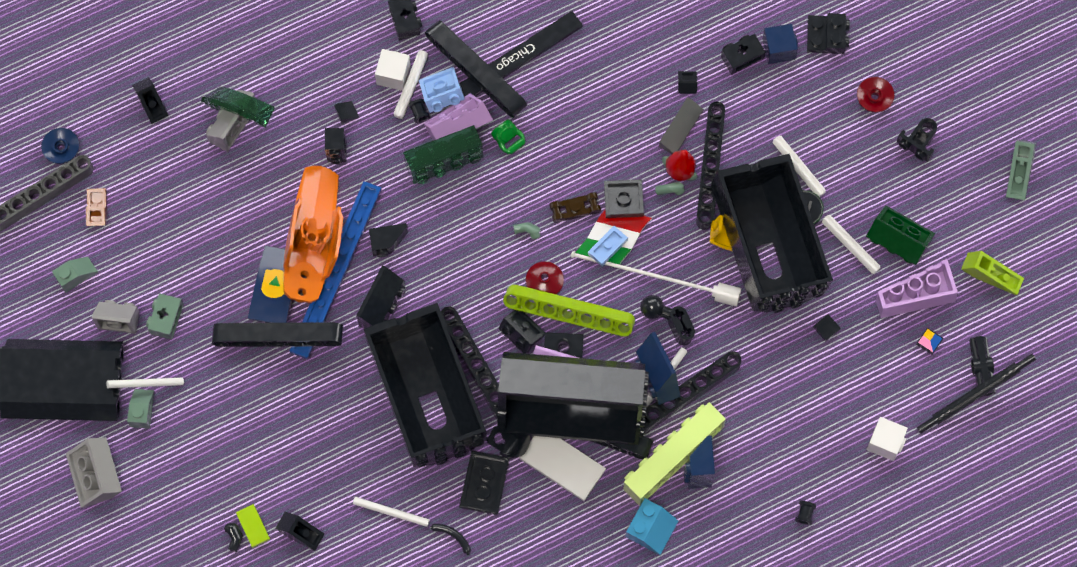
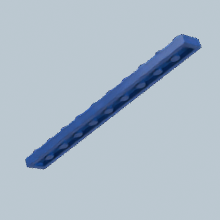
M363 181L342 230L335 266L330 276L324 281L319 299L310 303L302 323L325 322L381 193V187ZM314 346L291 347L290 353L308 360Z

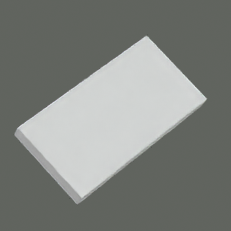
M534 436L526 453L519 457L520 460L582 501L586 500L606 470L605 467L560 438Z

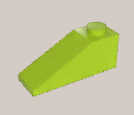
M983 251L968 252L961 270L972 277L1014 295H1018L1024 280L1022 276Z

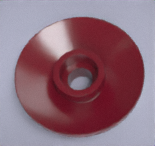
M880 77L865 79L857 89L859 104L869 112H883L894 101L895 94L892 85ZM876 95L878 99L875 100L871 96Z
M538 262L530 267L526 274V286L528 288L557 295L564 284V276L561 269L551 262ZM543 275L548 276L546 281L541 279Z

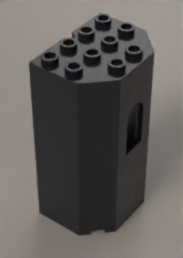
M790 153L760 160L751 165L743 164L718 170L711 183V188L720 215L723 216V224L752 311L766 313L773 311V313H779L784 308H798L813 298L823 296L832 283L833 278ZM773 243L782 270L779 278L771 279L765 275L756 247Z
M438 303L412 311L403 317L393 318L364 329L367 344L413 467L420 468L436 463L437 465L445 464L450 458L455 457L458 459L464 457L467 452L483 445L487 441L486 429ZM433 392H437L446 416L445 426L438 430L432 429L428 425L418 399Z
M503 352L498 387L497 433L638 445L639 437L643 438L649 372H645V364Z

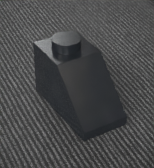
M149 77L132 85L151 124L168 116Z
M407 223L369 229L373 256L386 257L388 254L393 253L408 233Z
M284 512L275 528L288 538L313 551L317 549L324 536L323 532L298 515Z

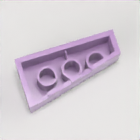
M945 259L940 264L932 265L917 275L909 276L908 279L902 282L899 281L878 291L876 303L880 317L884 318L955 302L958 291L948 260Z

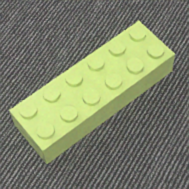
M710 402L706 406L702 404L695 411L696 414L692 419L688 417L681 424L682 428L678 432L673 431L667 437L668 441L664 445L659 444L653 450L654 454L649 459L647 457L639 463L640 467L635 472L632 470L625 476L624 491L639 506H641L644 498L648 499L689 461V456L707 436L712 435L713 438L724 428L726 419Z

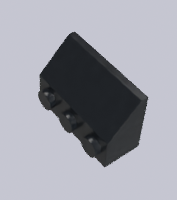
M383 265L356 315L358 325L364 329L387 321L390 314L393 315L395 313L399 297L402 298L406 291L404 280Z

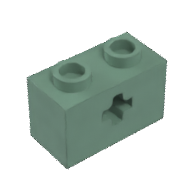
M159 293L158 298H155L152 304V309L154 310L152 317L149 316L146 327H148L151 335L173 339L184 305L182 299Z

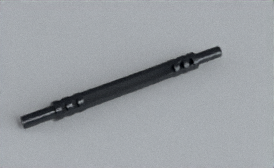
M1032 353L1018 363L1014 362L933 414L932 418L917 427L918 431L923 433L932 426L941 424L1019 374L1021 369L1037 359Z

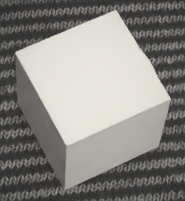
M382 49L375 72L376 84L403 91L411 67L410 56Z
M880 417L866 450L894 461L898 452L901 453L906 438L904 436L908 428Z

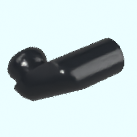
M227 523L224 530L231 537L228 550L237 552L243 535L237 524Z

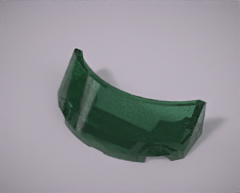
M219 87L201 99L202 103L212 109H222L239 115L246 120L256 122L257 125L266 128L275 109L274 106L226 87Z

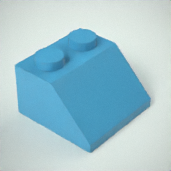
M644 498L626 531L625 537L661 555L679 521L663 507Z

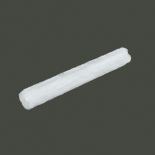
M418 51L394 111L396 118L402 119L405 115L428 58V53L425 51Z
M780 135L773 140V144L782 155L790 153L795 171L813 193L821 197L826 192L825 188L784 138Z
M827 215L822 223L872 274L878 272L880 265L831 215Z

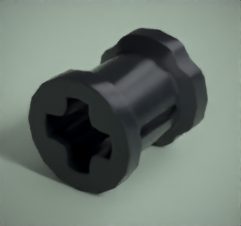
M417 99L408 104L414 114L415 123H421L430 118L424 106V99Z
M800 501L798 516L795 517V521L804 525H812L813 521L811 518L813 510L816 509V504Z

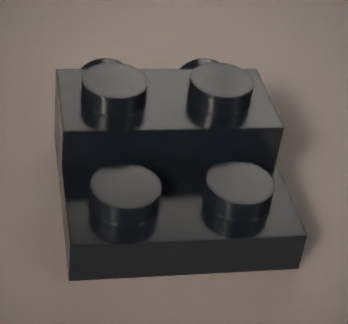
M846 14L808 15L807 53L844 54L845 49L849 48V37L846 36V30L849 31L850 19H846Z

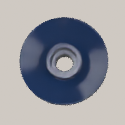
M67 128L53 129L42 140V153L52 163H67L77 155L79 140L76 134ZM60 146H65L64 150L62 151L58 149Z

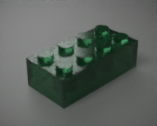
M473 125L403 152L405 166L413 185L417 183L423 184L432 177L438 178L450 170L457 171L463 168V165L479 162L483 158V145Z

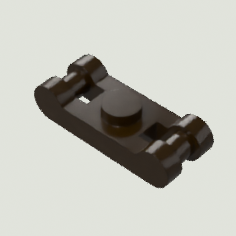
M593 192L585 196L549 203L550 210L554 214L552 216L553 222L558 223L600 213L601 207L597 203V193ZM590 203L591 207L585 208L584 204ZM565 208L566 213H561L560 209Z

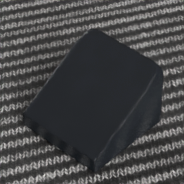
M678 71L679 94L697 93L696 71Z
M352 101L334 105L342 125L359 118Z

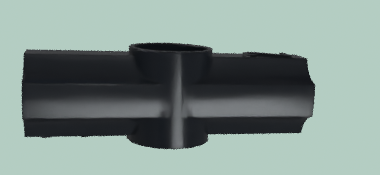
M976 336L969 340L972 354L971 369L973 376L976 378L977 386L991 378L994 373L993 359L989 355L987 337ZM996 389L992 390L984 396H990L995 394Z

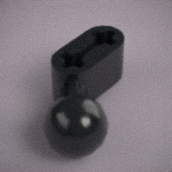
M649 295L641 301L640 309L646 318L655 319L660 316L667 319L677 343L683 346L691 343L695 335V329L687 311L683 307L668 308L664 306L662 299L656 295Z

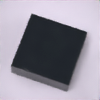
M829 314L813 326L825 342L841 329Z

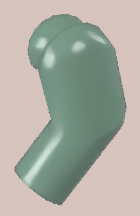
M674 182L656 186L655 191L657 195L668 193L682 195L685 189L682 183Z

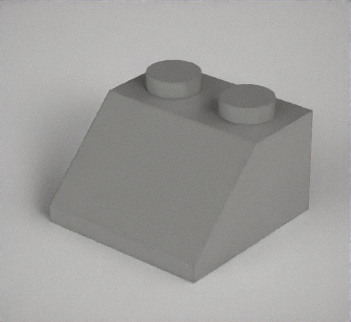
M105 300V302H99L92 314V320L98 329L136 334L140 311L133 303L126 302L122 305L116 304L115 301Z

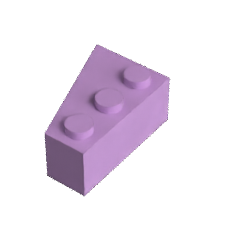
M468 94L458 105H451L423 124L433 142L439 146L446 145L450 141L493 121L484 102L474 95Z

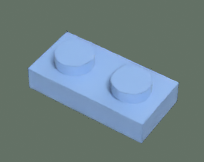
M613 226L588 251V255L603 266L628 241V237Z

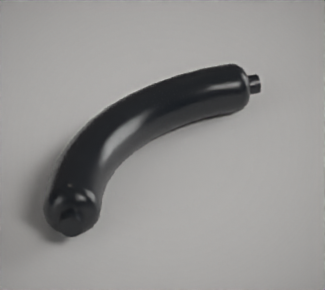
M432 524L430 526L432 531L443 532L455 538L461 545L463 552L470 555L471 548L460 532L443 524Z

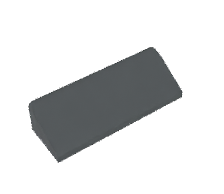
M687 97L661 138L659 147L671 154L678 151L704 109Z

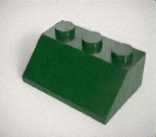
M885 205L874 220L866 237L874 244L885 247L888 252L899 255L907 263L916 265L936 233Z

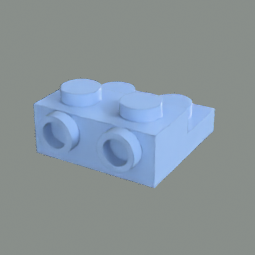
M454 67L419 80L424 101L430 113L433 111L440 112L449 105H458L460 101L465 99Z

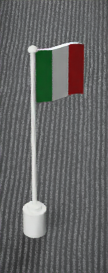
M604 210L597 219L588 238L576 252L573 251L571 253L573 259L577 257L596 262L588 255V251L615 226L628 237V241L604 265L709 291L715 297L714 301L736 307L738 305L742 288L719 282L718 286L714 285L712 289L620 265L632 250L644 227L652 220L651 217L606 218Z

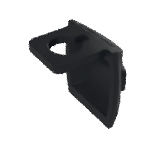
M497 426L493 427L487 439V443L501 451L499 455L506 458L523 456L530 444L529 435L500 433L502 439L505 440L504 444H496L494 436L497 434Z

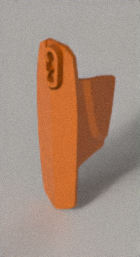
M322 166L304 168L287 235L283 265V289L289 299L297 302L312 303L319 299L324 281L330 276L335 266L340 248L343 215L341 207L336 208L339 175ZM300 289H302V293L304 296L298 294Z

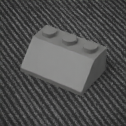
M236 90L234 94L229 96L226 107L218 112L217 120L207 129L206 136L210 143L226 152L230 150L258 108L254 93Z
M106 437L87 438L66 453L81 508L112 499L122 492Z

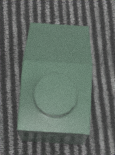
M87 256L67 261L53 270L52 273L65 293L97 274L98 271Z
M134 389L129 402L127 418L130 427L150 429L154 390Z

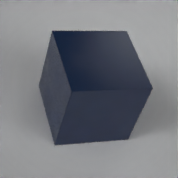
M792 24L764 28L762 40L767 63L774 64L795 60L798 41Z

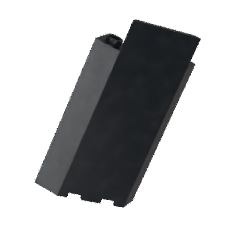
M7 339L5 346L0 348V418L117 421L120 414L119 393L121 388H107L106 382L107 380H122L123 341Z

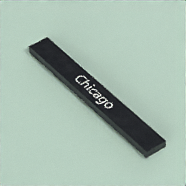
M570 11L488 65L500 77L505 78L581 29L583 24L574 12ZM469 78L459 83L464 97L468 94L476 97L483 92Z

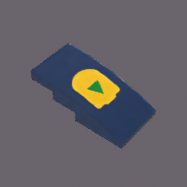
M270 246L264 247L248 319L267 323H287L293 299H289L283 289L285 249Z

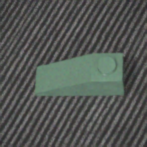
M1016 140L1006 197L1025 200L1035 156L1036 142Z

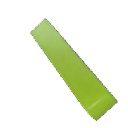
M510 285L503 298L504 305L510 309L619 336H629L635 324V318L631 313L520 285Z

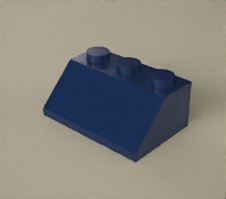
M652 332L636 351L637 360H635V363L645 364V372H649V393L652 399L656 398L660 405L681 396L676 372L656 332Z
M712 435L707 436L689 456V461L685 463L683 475L684 483H688V489L712 487L715 476Z

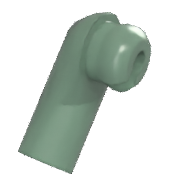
M530 222L513 225L515 234L527 232L530 234L531 239H538L540 237V228Z

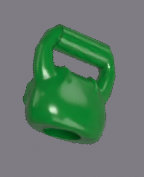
M510 119L505 120L491 132L500 149L507 154L512 155L525 145L524 134L516 128ZM518 135L520 139L506 149L505 144Z

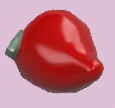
M679 150L670 156L662 157L666 171L673 179L691 181L697 178L695 158L690 152Z

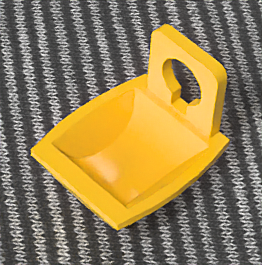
M719 215L711 223L709 242L719 248L732 251L723 224V216Z

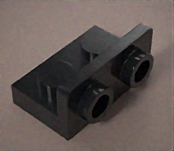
M514 310L504 317L499 326L502 334L525 354L531 346L545 335V332L525 312Z

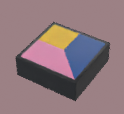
M927 328L916 345L933 355L942 342L943 337Z

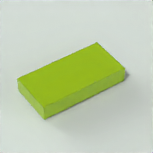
M254 504L236 512L252 548L270 540Z

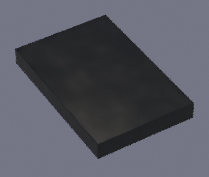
M471 450L459 508L498 516L510 458Z

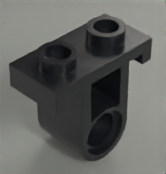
M931 118L922 119L909 137L905 135L906 131L902 130L896 142L904 150L913 152L918 159L928 162L934 153V149L931 148L929 151L926 148L935 136L937 124ZM927 127L931 132L926 133L922 128Z

